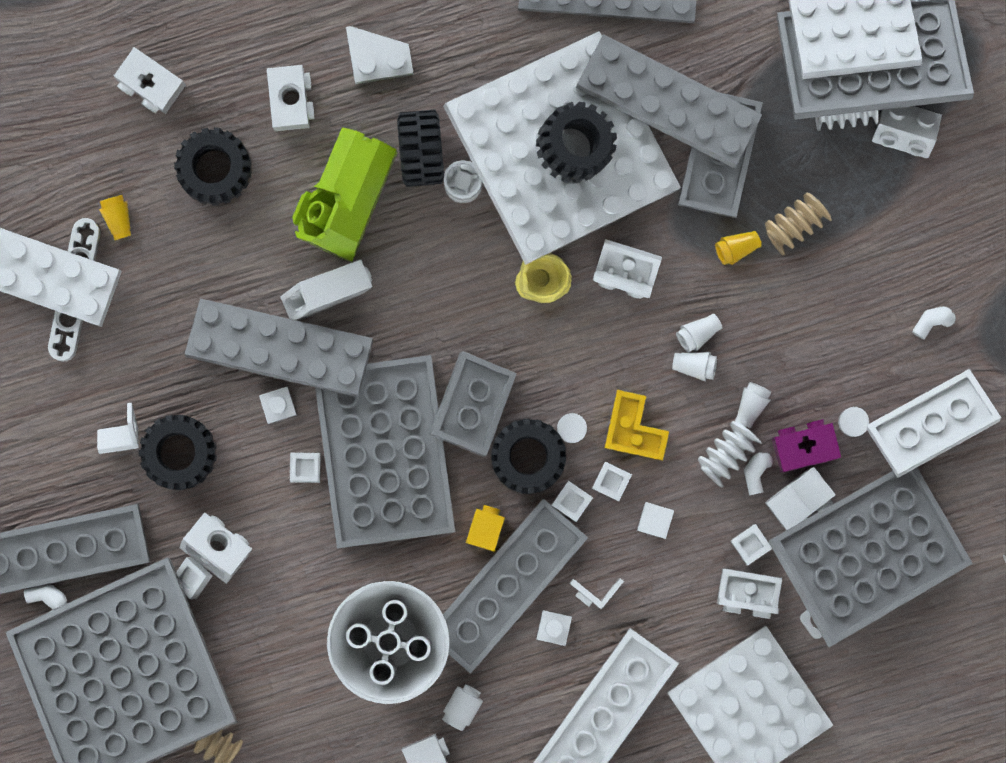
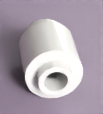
M465 684L464 688L457 686L443 711L445 715L442 720L460 731H463L466 725L470 726L483 703V700L479 698L481 692Z

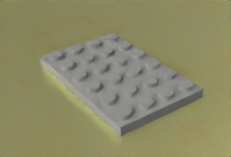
M910 0L922 55L921 66L802 79L790 11L777 12V24L794 120L973 99L974 90L955 0Z
M431 355L367 364L359 397L315 387L337 549L456 532L443 440L429 435L439 410Z
M918 468L909 471L899 478L891 471L768 541L828 647L842 641L973 564Z

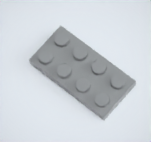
M720 93L758 113L761 112L763 102ZM757 126L736 168L691 147L678 202L679 206L731 218L737 217Z

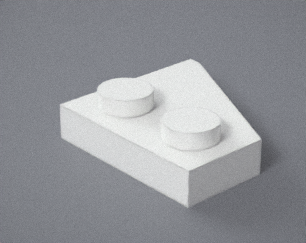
M346 27L355 84L414 75L409 44L355 27Z

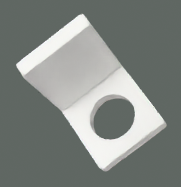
M127 403L128 425L97 430V449L99 454L139 448L138 425L132 403Z
M619 578L601 601L576 580L572 579L569 584L578 590L575 596L588 607L594 603L602 609L624 581Z

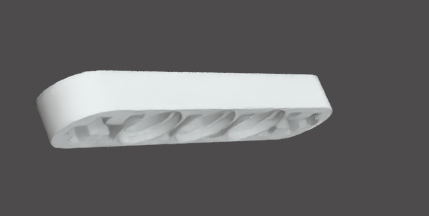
M82 218L74 224L68 252L73 254L85 253L90 260H96L101 230L94 220ZM86 224H90V229L94 231V235H88L86 245H92L91 251L83 247H75L76 242L83 243V235L79 233L80 228L84 229ZM55 311L48 351L54 359L68 361L76 354L83 320L77 318L73 326L64 327L60 321L63 313ZM58 329L65 332H74L73 338L66 337L65 343L70 346L69 352H64L63 356H59V351L55 349V345L61 344L63 335H57Z

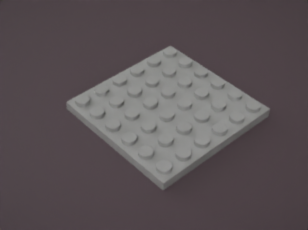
M168 557L5 632L57 763H151L238 723L172 561Z

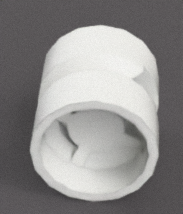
M461 160L449 165L443 178L445 191L449 198L458 203H469L475 200L481 193L482 180L473 163Z

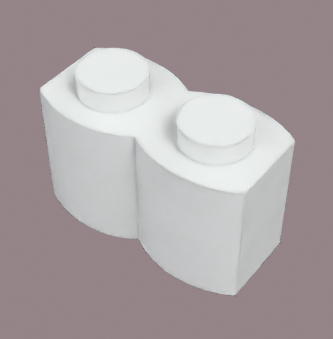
M811 466L768 499L765 504L785 530H788L808 519L807 517L816 510L820 512L833 504L831 498L835 496V493L814 466Z

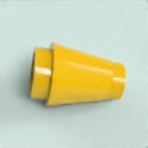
M123 195L100 201L101 209L99 211L114 240L131 236L128 202H124Z
M756 231L721 237L720 241L715 243L717 256L723 265L728 263L733 265L761 247V240Z

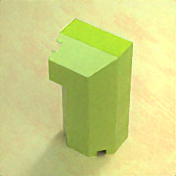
M342 127L319 183L313 186L317 189L312 193L307 191L301 195L292 219L293 224L298 226L299 232L295 231L297 238L338 258L353 262L398 152L397 149L378 139H370L361 132Z

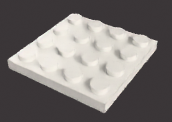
M788 0L802 79L921 66L922 55L910 0Z
M767 626L762 627L667 692L714 763H779L833 726Z

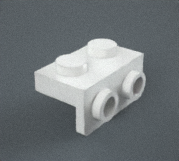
M915 106L881 110L872 141L914 156L929 158L937 140L942 115Z
M605 239L593 281L598 282V285L605 289L613 290L617 288L626 291L629 296L634 298H650L662 257Z
M722 568L717 604L724 605L723 611L741 614V608L753 610L752 616L770 619L771 613L778 614L779 612L778 602L782 578Z

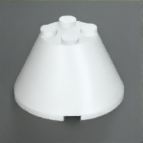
M376 582L354 591L337 608L328 629V656L338 678L357 696L375 703H401L422 694L438 679L444 669L449 653V631L441 610L423 591L402 582Z

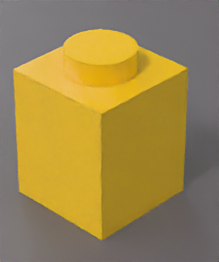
M483 505L482 510L476 508L466 543L495 551L505 518L499 516L501 510L487 505Z

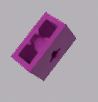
M824 419L806 423L808 429L796 432L795 426L777 430L779 436L772 438L780 473L841 458L833 423L825 425ZM802 437H805L806 441H812L813 446L808 448L809 453H806L805 449L799 450L798 444L803 442Z

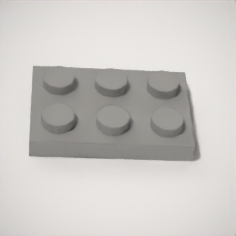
M460 352L429 435L482 457L487 456L517 373L467 352Z

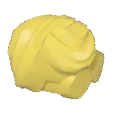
M549 253L527 265L523 261L521 270L517 274L515 285L521 297L540 303H551L568 293L571 287L572 276L570 269L559 256Z

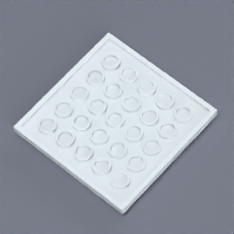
M599 31L455 98L443 106L525 265L681 188L648 124L576 88L602 37ZM579 101L586 102L585 107L587 108L593 104L597 106L596 112L600 114L604 111L607 114L604 119L607 122L612 120L614 124L611 133L617 134V140L613 142L617 147L616 151L611 155L613 158L604 169L588 181L583 179L580 183H573V179H570L566 183L561 181V175L554 178L550 175L552 170L549 167L547 169L543 168L541 164L544 162V159H538L536 153L540 149V147L536 146V139L540 136L537 134L540 127L560 106L563 108L570 102H573L575 106ZM575 129L563 130L562 140L566 149L576 156H589L590 144L587 137Z

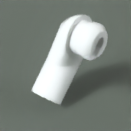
M944 306L926 310L912 333L924 340L933 326H952L956 319L955 314L952 313L950 308Z
M756 453L744 468L749 496L764 492L760 476L766 468H770L773 464L772 456L769 453Z
M46 584L24 589V597L27 604L43 601L52 610L67 604V598L64 593L54 585Z

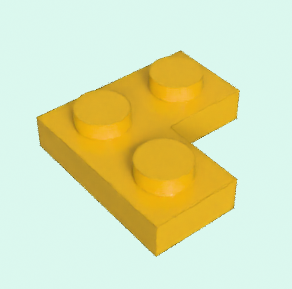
M617 390L604 448L663 461L669 431L640 425L646 400L645 395Z

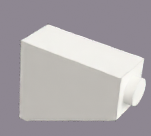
M358 260L301 281L280 296L289 319L300 321L365 293L373 287L371 284L372 278L368 268L363 265L362 260Z

